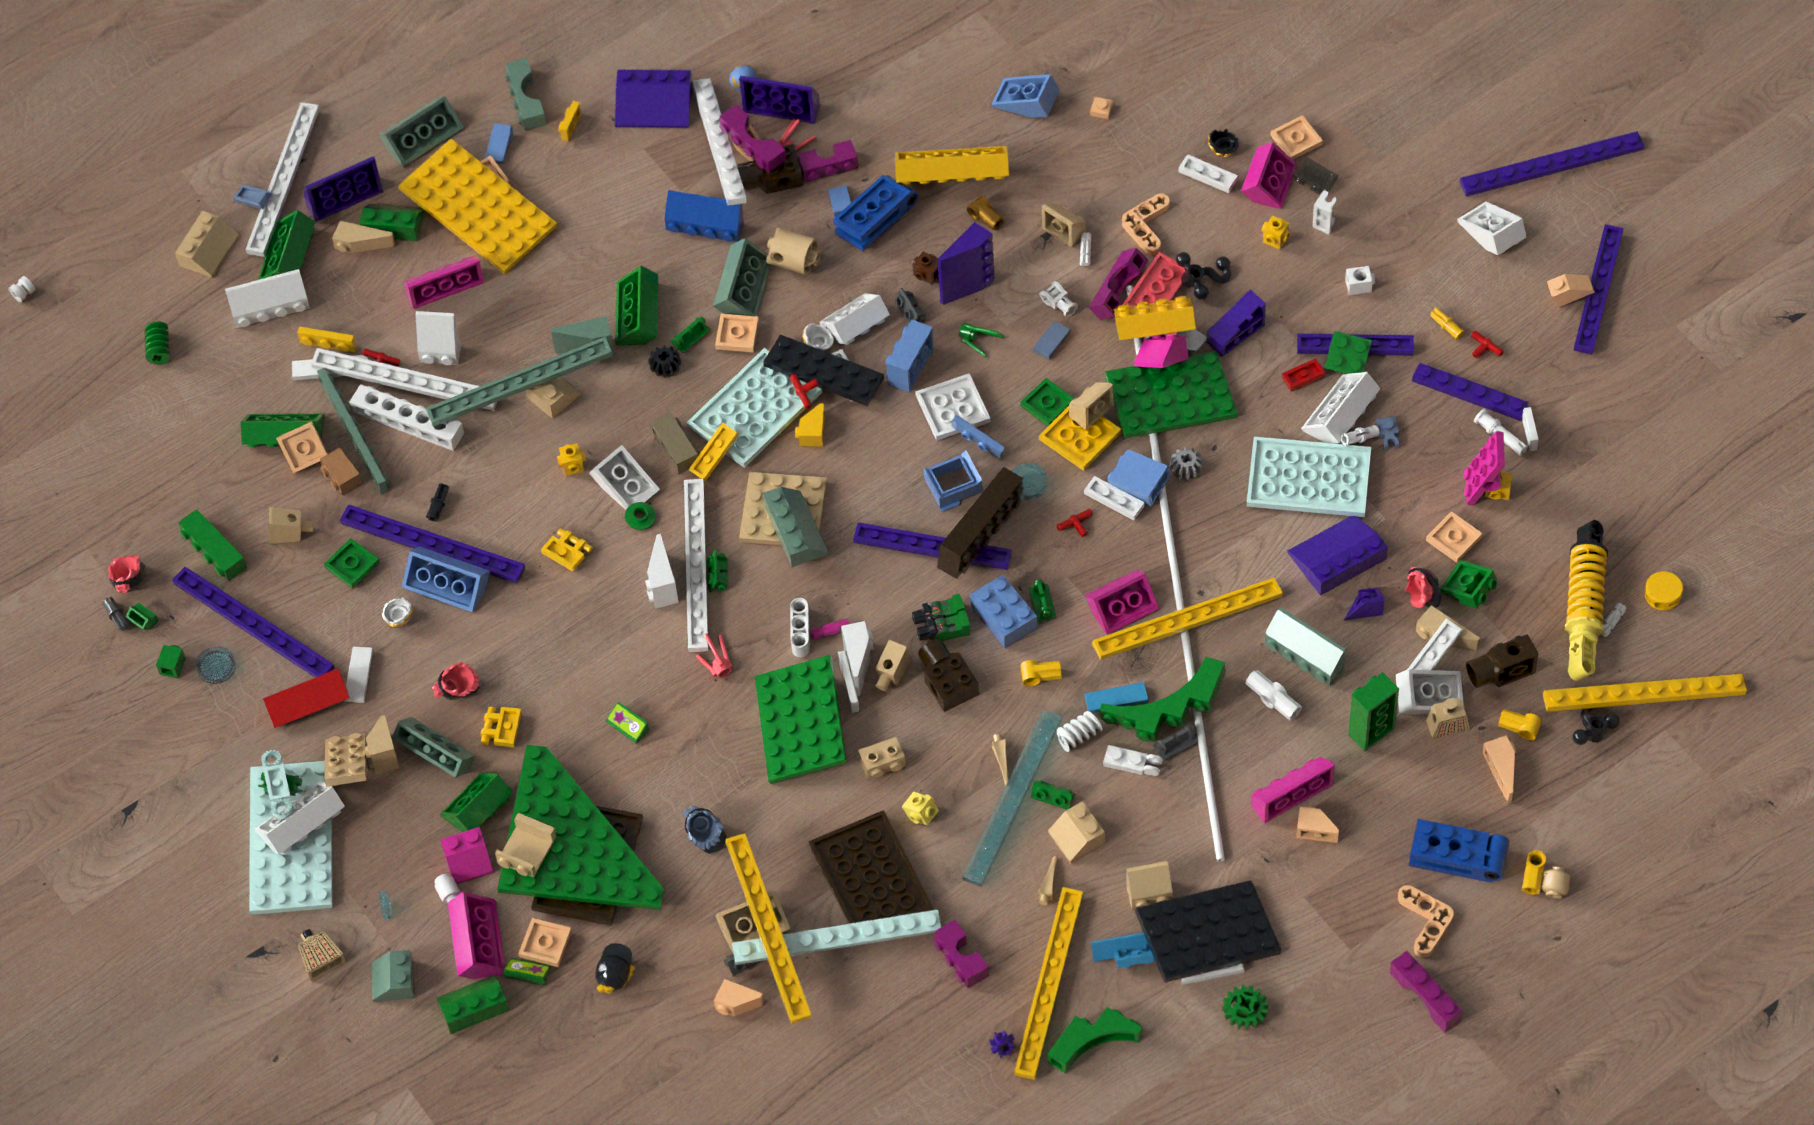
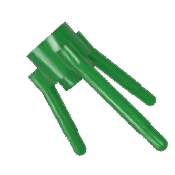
M963 323L959 330V337L963 338L962 343L969 345L984 357L987 354L971 342V340L977 338L978 333L1004 338V335L999 334L997 331L975 327L967 323Z

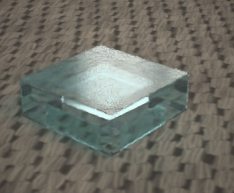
M386 891L379 892L380 909L383 919H391L388 893Z

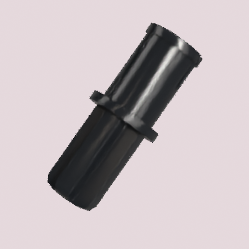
M443 483L438 485L434 498L430 500L431 505L426 514L428 520L438 521L441 509L445 506L444 501L449 490L448 485Z

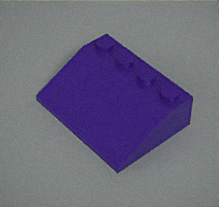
M617 69L615 127L689 128L692 97L691 70Z
M746 76L739 77L742 106L745 113L788 120L795 119L815 124L820 108L819 94L813 87Z
M374 156L305 186V203L316 222L383 193Z
M976 222L938 258L940 303L943 305L979 292L994 281L993 236L991 232Z
M1350 516L1287 550V553L1321 596L1386 560L1388 546L1372 528L1356 516Z

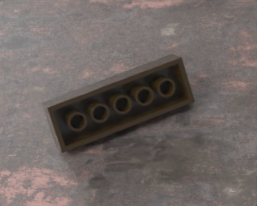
M1005 467L1001 469L941 543L937 564L938 569L956 579L962 573L965 574L967 572L970 562L978 558L982 547H987L993 534L996 535L1000 530L1002 522H1006L1011 516V511L1019 507L1022 501L1020 495L1024 489L1022 486L1023 477Z

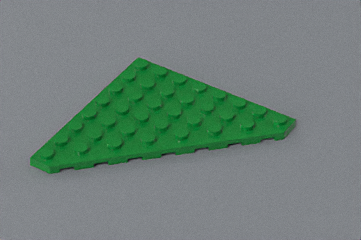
M526 745L507 842L516 828L514 819L518 813L554 827L557 838L534 877L529 875L523 876L512 868L502 867L497 888L498 893L661 910L664 897V888L550 750L544 746Z

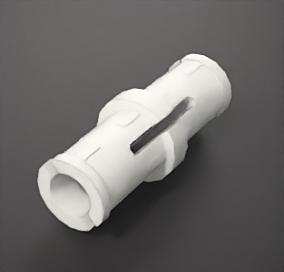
M1376 425L1356 428L1352 432L1343 433L1341 435V442L1345 446L1356 442L1363 443L1367 439L1378 437L1379 428Z

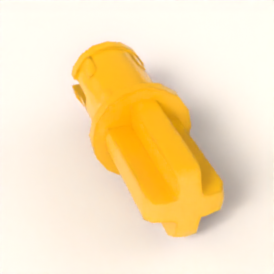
M1435 308L1430 313L1431 317L1442 326L1441 329L1446 330L1456 340L1460 339L1465 333L1453 321L1452 317L1449 318L1439 308Z

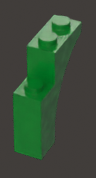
M1109 1007L1105 1008L1094 1025L1087 1019L1079 1018L1075 1015L1047 1054L1048 1064L1066 1074L1072 1064L1093 1047L1113 1041L1138 1043L1143 1037V1027L1137 1021L1129 1020L1120 1011L1112 1010Z

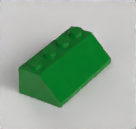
M297 210L277 222L258 280L298 269L300 271L305 262V253L310 246V237L314 233L315 220Z
M641 265L617 281L615 345L618 346L645 345L655 339L658 334V274Z
M324 413L247 414L240 422L242 445L247 444V447H259V444H267V447H277L279 444L276 439L277 437L311 421L322 440Z

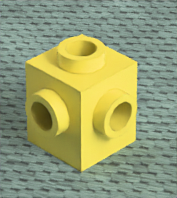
M913 792L902 806L908 818L916 824L928 825L939 811L935 800L930 795H922Z

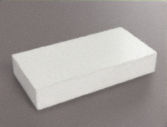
M1531 407L1524 408L1522 422L1530 451H1536L1539 439Z

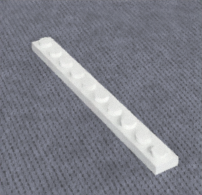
M711 79L692 81V87L727 205L746 203L745 191L728 135L724 134L719 127L721 112Z
M300 103L268 188L272 196L259 212L245 249L247 254L262 257L266 255L320 110L319 105Z
M320 348L316 349L311 363L312 368L320 370L324 368L328 372L445 400L480 387ZM497 402L482 408L494 411Z
M691 479L684 480L688 652L708 651V642L704 636L705 633L708 634L704 480Z

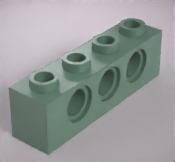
M413 717L398 721L392 737L393 740L455 778L469 772L475 757L472 753Z

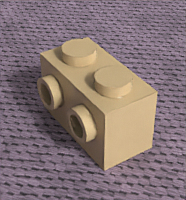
M897 737L858 750L859 760L867 779L879 778L885 773L896 772L906 766L905 756Z

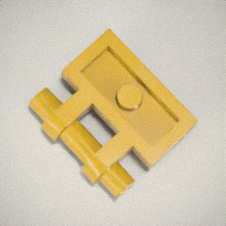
M560 528L557 532L560 539L552 536L543 546L541 552L573 572L585 558L584 553L581 551L590 553L593 550V546L589 545L585 539H579L574 536L573 532ZM570 542V543L574 544L575 546L572 547V546L568 545L567 543Z
M488 707V711L484 715L485 725L481 729L480 734L481 744L488 745L489 739L494 738L495 746L514 748L522 714L521 709L501 707L499 714L495 713V707ZM497 722V728L492 729L493 723Z

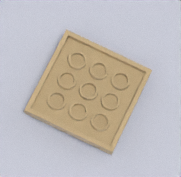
M749 472L739 541L743 543L781 545L764 507L762 494L779 487L801 491L820 533L827 477Z

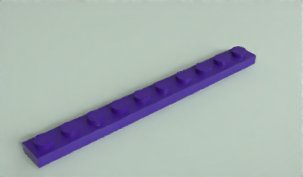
M1638 131L1465 176L1460 178V185L1465 196L1468 197L1644 150V144Z
M349 504L340 519L341 524L413 549L420 546L489 570L490 575L516 584L525 570V564Z
M184 567L172 579L174 585L313 677H318L335 669L333 663L189 568Z

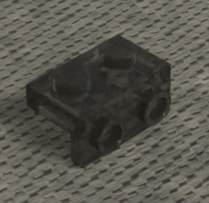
M1305 157L1297 171L1293 170L1292 172L1296 177V182L1303 186L1305 183L1311 186L1310 190L1318 195L1323 190L1329 192L1338 178L1337 174L1308 157Z

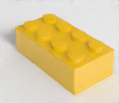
M1179 296L1171 301L1159 299L1156 303L1150 304L1148 302H1139L1137 306L1130 307L1125 304L1114 309L1119 341L1196 329L1191 299L1186 296Z

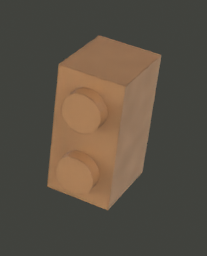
M341 448L320 459L322 474L325 478H330L331 486L335 491L339 490L342 496L362 485L359 472Z

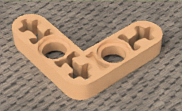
M1165 194L1153 196L1122 216L1123 228L1142 250L1150 256H1155L1161 251V241L1146 223L1169 209V197ZM1147 209L1150 210L1151 213L1148 215H1143L1141 211ZM1138 231H1145L1147 234L1140 237L1136 233Z
M1405 885L1399 889V903L1429 919L1414 944L1415 954L1420 958H1427L1433 953L1451 925L1454 911L1450 906L1413 886ZM1408 893H1410V894H1411V897H1408L1407 899H1405V898H1404V895H1407ZM1422 902H1429L1432 907L1424 910L1420 907V904ZM1447 913L1448 916L1443 918L1441 924L1439 922L1441 914ZM1435 927L1439 929L1440 933L1433 936L1429 934L1428 930ZM1427 939L1429 941L1427 949L1420 950V946H1424Z

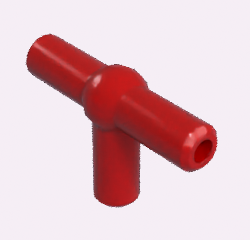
M1477 331L1471 333V337L1481 343L1472 352L1474 358H1478L1487 349L1499 357L1503 355L1504 350L1495 345L1491 339L1484 337Z
M366 348L362 353L363 356L375 359L379 363L385 362L399 366L401 361L383 352L378 353Z
M792 374L790 379L796 389L795 392L800 397L804 407L808 409L812 404L806 392L819 386V383L816 379H813L802 386L797 374Z
M1087 509L1077 515H1071L1069 519L1057 524L1056 527L1058 531H1062L1074 525L1081 537H1085L1088 532L1080 521L1092 516L1093 513L1091 509Z

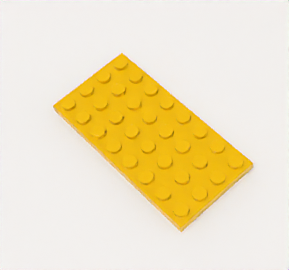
M452 139L446 142L398 185L401 192L503 274L512 269L558 227L556 221Z

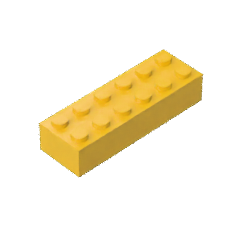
M1007 146L895 152L896 182L908 185L913 181L926 184L930 183V180H938V182L944 183L949 182V179H956V181L960 182L967 181L968 178H975V180H986V177L1004 179L1005 176H1009Z

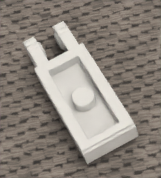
M1108 745L1103 766L1140 775L1157 776L1160 769L1146 765V763L1162 765L1163 758L1153 754L1148 755Z

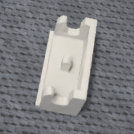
M1323 190L1314 204L1313 228L1330 234L1331 228L1335 223V218H1332V209L1336 204V197L1331 202H1326L1328 192Z

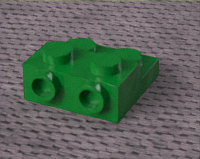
M1460 560L1440 587V591L1444 595L1457 598L1462 605L1477 609L1480 604H1485L1487 594L1490 590L1496 589L1498 581L1493 569Z

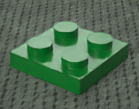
M1334 331L1324 369L1342 374L1364 372L1372 340Z
M1045 378L1020 402V406L1046 426H1049L1075 398Z
M350 538L324 563V568L353 589L380 561L376 556Z

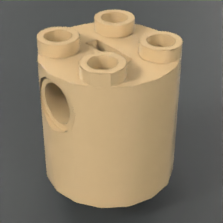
M778 227L774 238L770 237L768 240L767 248H770L766 260L768 264L805 275L811 272L813 266L819 264L821 251L816 238Z

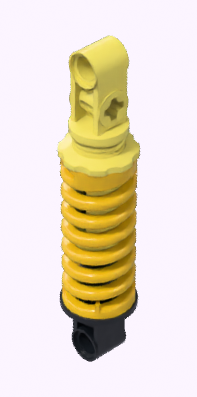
M1592 520L1577 529V543L1570 548L1571 571L1569 573V599L1565 631L1570 635L1568 673L1574 681H1579L1595 672L1596 645L1598 643V636L1604 630L1602 615L1604 607L1602 604L1604 603L1603 594L1605 593V588L1603 586L1605 584L1604 576L1606 575L1605 566L1608 549L1602 545L1604 529L1598 520Z

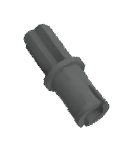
M113 597L105 598L102 601V605L108 612L109 619L113 620L119 630L125 631L129 628V623L123 615V610L117 606Z

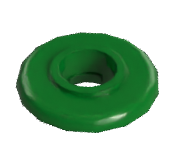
M636 502L626 509L625 521L633 529L644 530L654 523L655 511L647 503ZM638 512L646 514L641 519L636 518L634 515Z

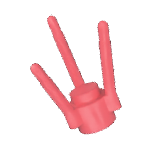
M793 119L778 142L781 146L794 144L789 137L800 120ZM812 136L795 146V151L815 140L816 137Z
M705 633L704 636L716 659L713 660V666H711L699 654L696 655V658L710 670L713 677L717 675L719 678H723L731 673L733 667L729 660L721 634L718 635L724 659L719 656L709 635Z

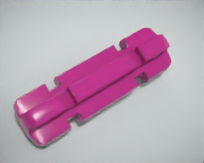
M847 619L839 620V623L836 621L821 625V628H811L812 638L819 639L822 635L826 637L837 634L842 630L841 626L848 625L849 622Z

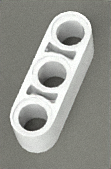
M796 598L790 605L791 647L793 654L796 657L802 658L807 656L810 651L808 602L805 599Z

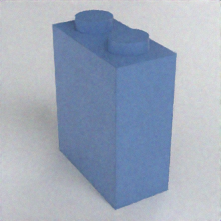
M1127 449L1124 455L1120 456L1116 468L1109 473L1108 482L1143 501L1144 504L1152 506L1171 475L1167 465Z

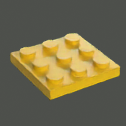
M1068 406L1039 435V440L1084 471L1121 434V428L1101 416L1085 430L1069 417Z

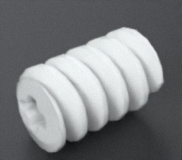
M1086 711L1083 716L1079 715L1077 720L1072 719L1070 724L1066 723L1063 728L1059 727L1057 729V737L1063 749L1069 752L1068 745L1076 748L1075 741L1083 744L1082 737L1089 740L1088 733L1096 736L1095 729L1099 732H1102L1103 729L1099 720L1091 712Z

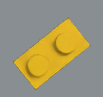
M572 101L571 106L566 109L564 121H561L558 130L563 141L569 142L582 114L580 102Z

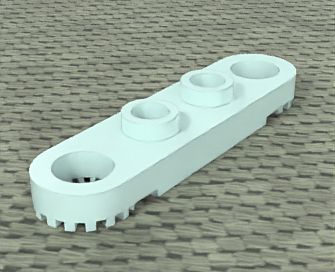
M275 750L266 751V753H263L261 761L272 812L276 818L286 819L292 815L293 806L282 756ZM270 758H277L274 763L270 764L267 762ZM280 806H287L288 808L284 812L277 810Z

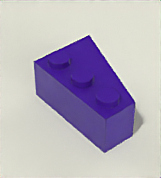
M1250 289L1219 321L1208 329L1207 344L1217 351L1220 356L1226 355L1265 326L1266 303Z

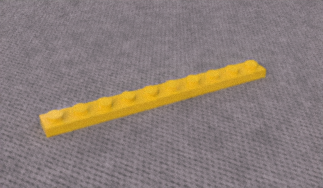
M1273 577L1094 639L1092 645L1099 659L1103 660L1281 598L1283 592Z
M1733 674L1544 690L1543 699L1546 711L1550 712L1746 695L1747 689L1743 675Z
M744 833L727 838L726 845L790 1022L794 1024L810 1019L812 1015L747 836Z
M1062 888L1014 1076L1032 1080L1036 1078L1083 891Z

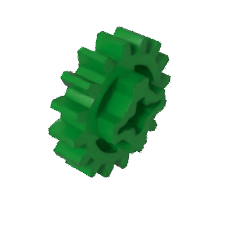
M1242 984L1240 990L1235 986L1234 993L1228 991L1227 998H1223L1222 1012H1225V1020L1230 1019L1231 1026L1236 1023L1237 1029L1245 1026V1029L1249 1030V1025L1257 1028V1022L1263 1023L1264 1017H1267L1268 1010L1266 1009H1268V1002H1265L1266 996H1260V989L1253 991L1252 985L1249 989H1246L1245 985ZM1234 1000H1236V1004H1233V1007L1231 1008L1232 1003L1234 1002ZM1257 1007H1259V1011L1255 1015L1254 1011H1256Z

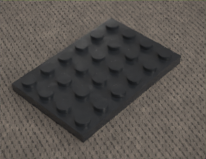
M1252 880L1137 907L1135 910L1164 983L1280 955L1282 951Z

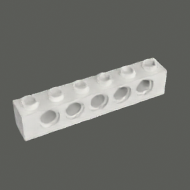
M360 384L349 402L352 413L454 451L464 435L463 426L459 420L452 419L433 427L425 407L421 405L416 406L405 399L395 398L386 392L382 393L371 386L366 387Z

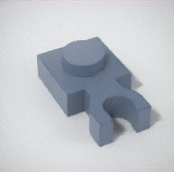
M1396 417L1376 419V426L1379 428V439H1384V450H1388V443H1393L1395 449L1399 448V441L1397 439L1399 437Z

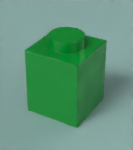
M163 645L156 663L159 675L179 678L186 660L182 648L176 645Z

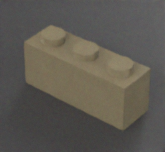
M669 412L651 421V431L677 473L681 474L689 470L700 453L695 445H691L688 433L686 431L683 432L681 429L680 420L677 417L674 418L672 413Z

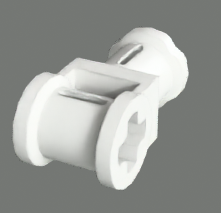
M1057 281L1052 282V286L1039 293L1046 305L1051 306L1054 310L1059 308L1064 312L1065 317L1072 316L1078 308V304L1068 299V293Z

